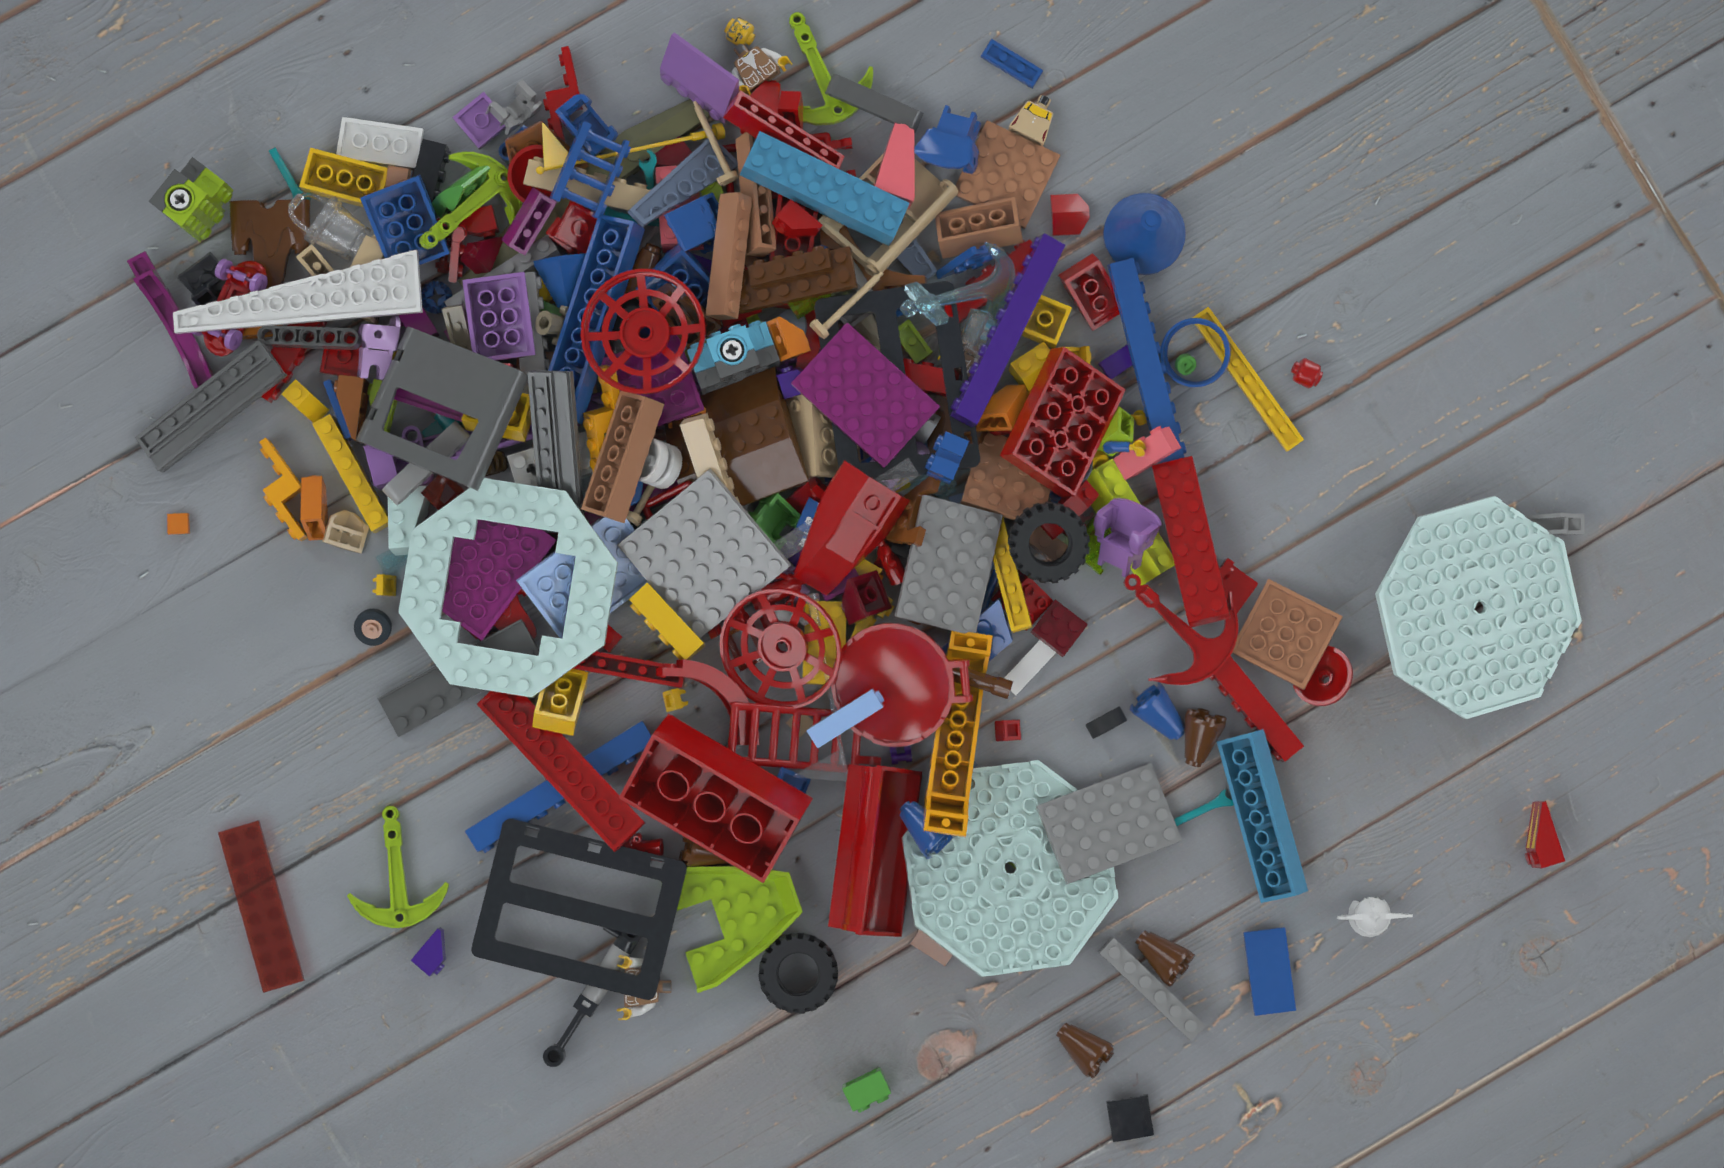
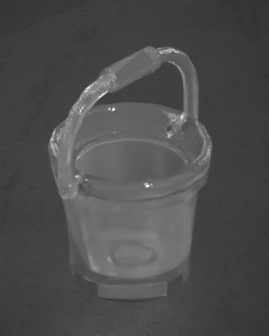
M311 192L297 194L288 204V212L293 223L306 232L304 240L313 245H320L349 263L351 258L358 252L365 236L369 235L372 229L342 206L343 203L335 196H332L328 201L320 195ZM305 197L314 198L325 204L310 228L303 225L296 218L293 211Z

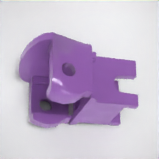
M1114 498L1110 503L1098 510L1094 518L1095 535L1098 536L1097 541L1101 543L1098 565L1102 566L1105 562L1122 569L1123 577L1129 575L1131 564L1132 569L1136 570L1139 568L1142 562L1143 551L1153 544L1162 525L1158 516L1141 504L1124 498ZM1111 527L1112 533L1104 538L1105 530Z

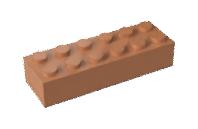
M620 391L581 510L625 523L658 421L662 415L663 403L645 396Z

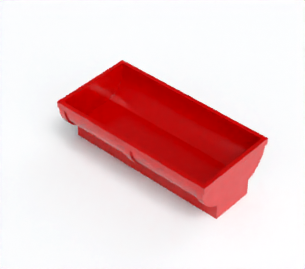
M849 764L828 927L855 932L856 935L902 937L908 890L902 837L908 829L900 817V808L908 801L910 803L913 801L919 803L922 771L881 765L871 767Z

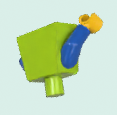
M1118 406L1097 451H1103L1107 455L1113 456L1118 452L1134 450L1136 456H1144V449L1146 447L1143 441L1136 440L1133 444L1130 443L1133 442L1134 420L1138 426L1146 424L1145 413L1142 410H1137L1130 415V413H1127Z

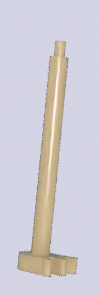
M694 101L695 112L724 172V175L716 178L720 186H726L739 176L736 170H730L701 106Z
M883 272L875 274L823 325L818 319H814L809 326L821 338H827L829 336L827 330L880 280Z
M648 484L633 512L629 511L626 517L629 523H634L636 527L640 525L643 519L640 513L652 494L654 486Z

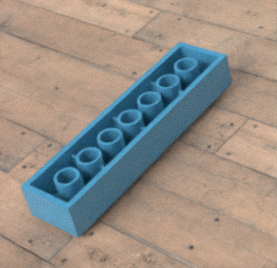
M759 131L740 172V176L786 198L792 199L887 246H890L910 204Z
M1264 729L1217 741L1261 903L1297 896L1307 892L1306 880Z

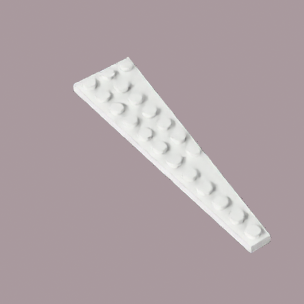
M418 250L173 312L174 333L182 334L423 313Z

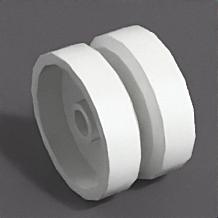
M653 438L639 481L660 489L671 486L679 476L682 468L680 450L676 446Z

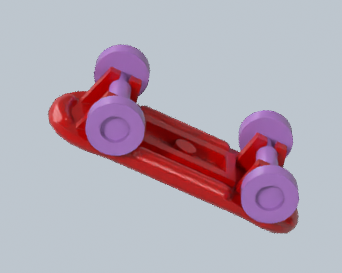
M222 259L215 268V276L221 280H226L217 301L266 289V270L263 265L256 261H244L233 266L231 261ZM245 328L193 332L192 334L197 336L204 335L207 349L214 355L222 357L233 353L240 346Z

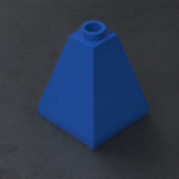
M586 253L555 256L534 261L535 268L558 308L561 305L569 307Z

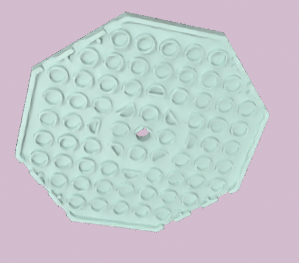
M1496 496L1417 517L1375 593L1393 674L1464 719L1541 697L1544 691L1543 687L1547 680L1551 679L1558 666L1557 662L1561 654L1565 653L1572 640L1571 636L1574 630L1582 622L1564 541L1559 537L1549 534L1548 530L1536 522H1532L1513 507H1509ZM1478 602H1481L1483 605V610L1480 613L1474 610Z
M1039 760L973 768L966 837L951 835L953 837L952 840L939 853L936 854L933 851L929 854L932 857L930 859H926L908 830L902 837L914 926L981 977L1070 965L1118 899L1114 867L1066 885L1036 806L1078 790ZM1007 862H1012L1015 865L1016 870L1014 873L1006 872L1005 864Z

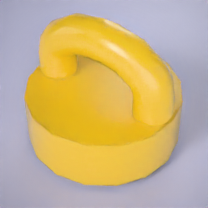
M1103 451L1096 452L1092 460V470L1109 461L1106 453Z

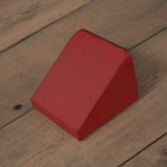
M1020 719L995 721V739L997 742L1021 740Z

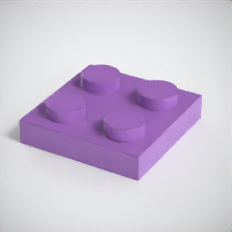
M482 92L452 117L479 150L506 128L504 124L500 127L501 123L491 112L486 114L488 106L492 101L485 92Z

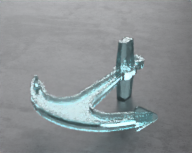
M985 241L984 244L988 253L993 257L996 264L994 271L988 278L940 295L930 294L918 282L906 284L905 292L910 299L903 302L900 310L906 317H912L918 311L920 314H924L935 326L948 323L949 316L941 306L987 298L985 308L974 321L970 320L963 335V338L966 340L976 337L983 319L992 321L999 309L1005 306L1004 298L1008 291L1013 290V280L1015 278L1013 261L1003 249Z

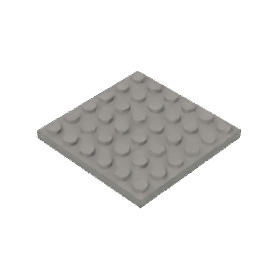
M711 469L707 470L617 545L661 598L699 638L724 620L739 601L749 594L764 588L791 566L790 562Z

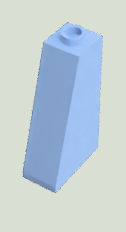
M871 689L806 731L816 747L819 748L883 708L882 702L885 700L879 690L875 692L874 689Z

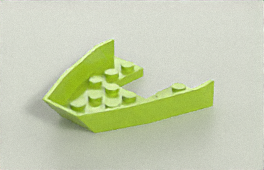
M735 866L687 867L677 911L711 899L724 939L685 952L697 986V993L717 987L767 949L803 913L789 872L772 870L765 882L762 883Z

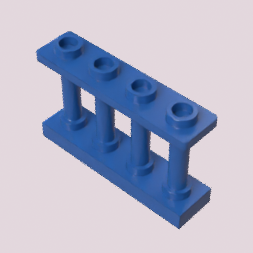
M581 121L550 199L556 202H560V199H569L594 210L592 217L598 219L599 215L603 216L607 205L604 203L607 196L610 197L613 193L615 185H612L615 177L618 178L621 174L623 166L620 164L623 157L627 158L631 147L628 146L630 141L623 140L620 145L593 133V130L590 129L592 124ZM590 140L617 152L614 163L611 164L584 152L585 149L582 148L584 142ZM582 159L609 171L606 183L576 171L577 169L574 168L576 161ZM575 179L602 191L598 202L596 203L569 191V188L566 187L568 180Z

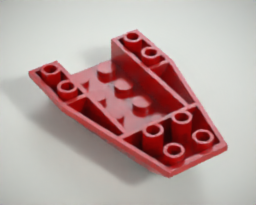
M844 460L821 496L793 576L827 596L888 536L910 500L874 480Z

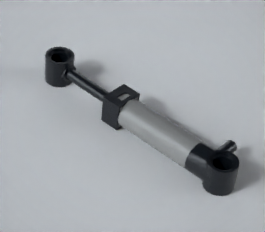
M603 927L604 931L616 939L599 966L620 971L622 968L618 967L617 964L622 965L624 959L618 956L624 955L629 957L641 937H631L628 933ZM586 985L573 1005L578 1011L557 1044L549 1046L543 1053V1060L547 1066L557 1067L565 1060L566 1052L564 1047L585 1015L588 1017L593 1016L608 990ZM555 1050L559 1053L560 1058L558 1061L550 1059V1051Z

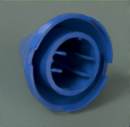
M1151 193L1133 194L1119 201L1110 211L1103 230L1104 245L1114 263L1134 258V261H1138L1140 267V274L1138 275L1156 274L1171 266L1179 257L1186 236L1185 224L1178 209L1167 199Z

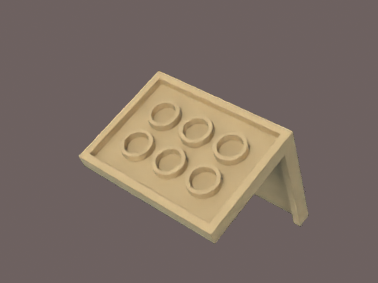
M803 395L786 398L808 478H833L838 471V462L832 422ZM856 444L858 459L861 462L860 447Z

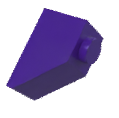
M792 365L781 368V372H778L777 377L784 399L801 394L791 383L803 371L802 368H793Z
M441 927L437 928L411 959L429 977L433 974L438 975L445 967L442 964L446 960L444 930Z

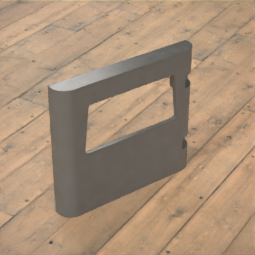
M407 327L397 348L396 356L390 363L371 405V411L365 419L356 441L478 491L526 386L528 376L513 367L417 329ZM401 388L478 419V424L458 459L454 460L384 431L397 389Z

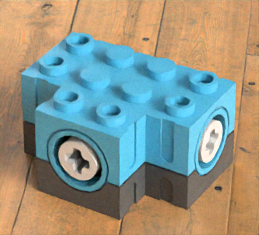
M760 320L749 324V328H746V325L741 326L737 324L728 328V332L721 334L718 331L709 335L698 363L693 368L703 395L772 367H780V359L766 321L762 323ZM699 342L690 346L691 349L687 350L690 361L695 356Z

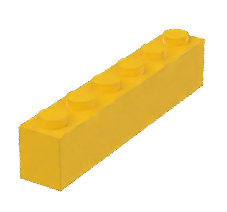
M329 414L312 423L370 530L376 534L387 528L388 513L349 442L344 438L335 417Z

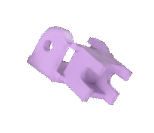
M397 315L391 317L389 326L360 324L357 332L362 337V344L359 347L357 377L368 378L370 366L374 365L376 367V379H384L392 361L393 351H397L400 318Z

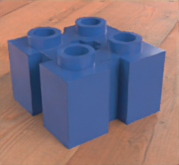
M945 432L943 436L939 435L933 447L936 453L935 455L931 454L925 466L928 469L926 475L950 484L955 477L969 441L949 432Z

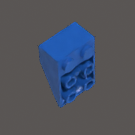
M713 192L664 215L668 226L672 229L679 246L684 252L715 240L719 203Z

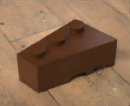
M666 283L656 291L671 297L676 288ZM683 294L677 304L684 312L687 324H699V318L693 303L687 295ZM651 296L652 303L660 311L666 302ZM701 306L706 324V337L720 329L722 324L721 320L706 316V309ZM672 308L665 318L670 327L681 326L679 316ZM700 332L688 334L687 349H690L692 344L699 342Z

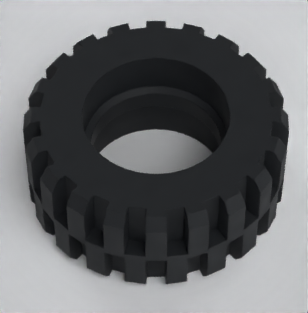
M1036 503L1031 508H1025L1020 516L1017 515L1014 519L1015 523L1013 526L1011 525L1009 530V552L1018 569L1027 575L1028 578L1038 580L1040 583L1046 584V582H1051L1054 584L1058 583L1059 580L1063 579L1065 581L1069 579L1071 574H1076L1079 571L1078 568L1081 564L1084 565L1086 561L1085 556L1089 554L1088 542H1090L1085 524L1070 508L1060 503ZM1046 523L1059 525L1064 529L1068 537V546L1064 554L1050 562L1037 559L1029 547V540L1033 531Z
M790 933L776 939L766 949L760 961L758 977L762 992L776 1008L785 1010L787 1013L804 1014L823 1006L832 996L838 980V965L834 953L823 940L811 934ZM795 953L808 955L815 961L818 968V978L815 985L802 993L789 991L783 986L779 978V967L782 961Z

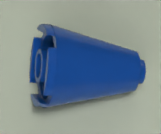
M1158 683V687L1153 684L1144 690L1136 698L1138 703L1135 706L1131 704L1129 710L1135 716L1169 740H1178L1184 735L1185 725L1161 683Z
M908 801L900 808L902 821L926 859L932 858L929 854L933 851L936 854L939 853L952 840L953 837L951 835L923 831L924 807L913 801L910 803Z

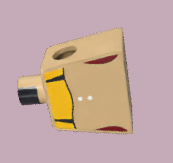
M1040 95L1036 104L1027 101L1011 122L1008 130L1044 146L1053 117V112L1047 110L1051 99Z

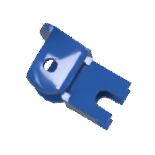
M585 94L573 96L555 111L563 125L574 138L581 121L592 124L590 127L593 130L592 132L614 142L618 137L617 130L612 125L608 127L590 106L592 100ZM582 105H585L587 110L572 122L569 116ZM590 140L588 142L585 141L582 146L587 153L593 156H597L606 148Z
M945 105L937 128L933 127L926 130V133L914 147L915 154L924 162L937 167L948 169L963 168V172L973 174L977 168L979 155L975 140L981 127L980 121H976L978 117L976 112H971L970 118L951 114L950 107Z

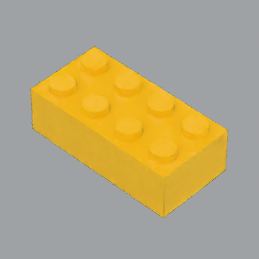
M310 147L299 187L304 192L363 207L361 197L386 187L388 168Z
M648 583L642 586L629 599L632 602L630 607L639 616L643 614L646 617L644 622L653 631L657 629L660 632L658 637L665 645L671 644L675 648L672 652L679 660H691L706 646Z
M816 601L832 618L838 630L842 648L846 644V617L841 607L842 602ZM806 602L805 612L814 619L820 630L829 628L830 625L821 612L812 604ZM809 623L804 626V634L814 632ZM834 635L824 638L825 658L823 662L832 668L836 661V641ZM818 639L808 642V653L816 658L819 656ZM803 661V677L808 675L814 668L813 665L806 661ZM819 670L815 677L806 684L824 685L830 676Z

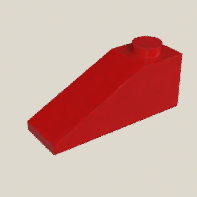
M492 205L478 208L460 222L465 223L468 229L467 235L487 239L496 236L495 233L500 232ZM443 223V229L448 230V226Z
M1085 480L1081 483L1075 497L1061 498L1058 503L1070 508L1080 516L1092 505L1099 494ZM1046 523L1041 525L1042 529L1052 540L1064 531L1062 527L1056 524Z

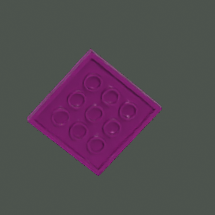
M677 335L670 336L667 345L674 353L677 352L681 343ZM624 351L616 353L615 356L618 358ZM683 352L680 358L689 366L685 353ZM662 353L652 357V369L663 366L669 359ZM632 355L625 365L633 369L643 370V358ZM609 357L603 358L602 365L610 366L613 364ZM674 364L665 372L652 376V388L669 383L683 371ZM621 369L617 371L618 383L628 387L643 388V377L628 374ZM691 372L672 388L648 395L637 394L664 404L657 427L705 411Z

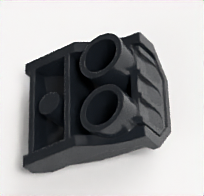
M1143 1094L1140 1097H1130L1129 1099L1106 1101L1113 1142L1154 1135L1148 1094Z

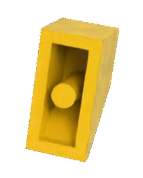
M296 379L282 393L293 406L313 423L323 418L330 411Z

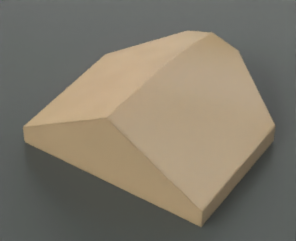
M342 510L329 516L322 542L362 554L369 526L356 513Z

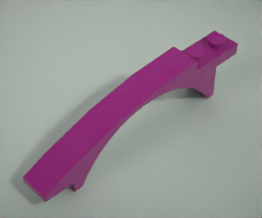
M144 251L127 260L135 275L133 280L148 299L168 331L185 364L192 385L197 389L214 374L192 333H174L173 312L180 311L169 289L166 288L147 252Z

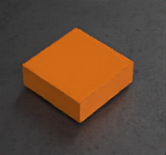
M189 513L167 514V534H190Z

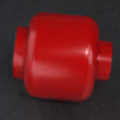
M1303 358L1300 362L1296 361L1291 369L1293 381L1308 389L1312 386L1316 387L1323 375L1321 366L1307 358Z

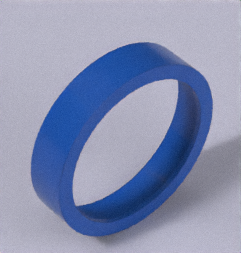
M1189 318L1176 323L1164 336L1161 344V362H1164L1166 373L1177 383L1187 387H1203L1214 383L1224 374L1230 362L1231 347L1225 332L1217 324L1202 318ZM1191 324H1202L1215 330L1221 337L1225 348V357L1221 368L1214 376L1203 381H1189L1181 378L1171 368L1168 360V346L1171 338L1178 330Z

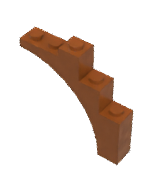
M844 225L839 230L840 234L862 252L851 237L847 226ZM820 229L822 245L827 246L829 251L842 248ZM853 258L866 280L869 281L873 276L869 275L864 267ZM886 268L880 280L872 287V290L878 291L927 284V277L925 275L902 274Z

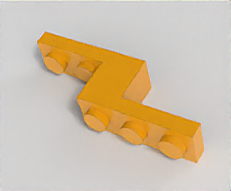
M602 365L599 367L603 371H605L609 367V365ZM617 372L611 377L616 382H618ZM599 376L598 380L602 388L601 399L604 407L583 413V426L587 434L586 445L590 452V467L592 471H594L605 439L604 433H607L620 394L619 389L612 387Z
M265 437L259 442L262 446L260 451L266 459L271 458L274 463L272 465L273 469L278 475L282 474V476L263 489V492L266 494L263 498L270 507L273 505L278 511L275 513L277 518L282 523L286 522L289 527L287 531L294 540L297 538L299 541H304L307 538L305 531L285 504L301 493V483L272 442Z

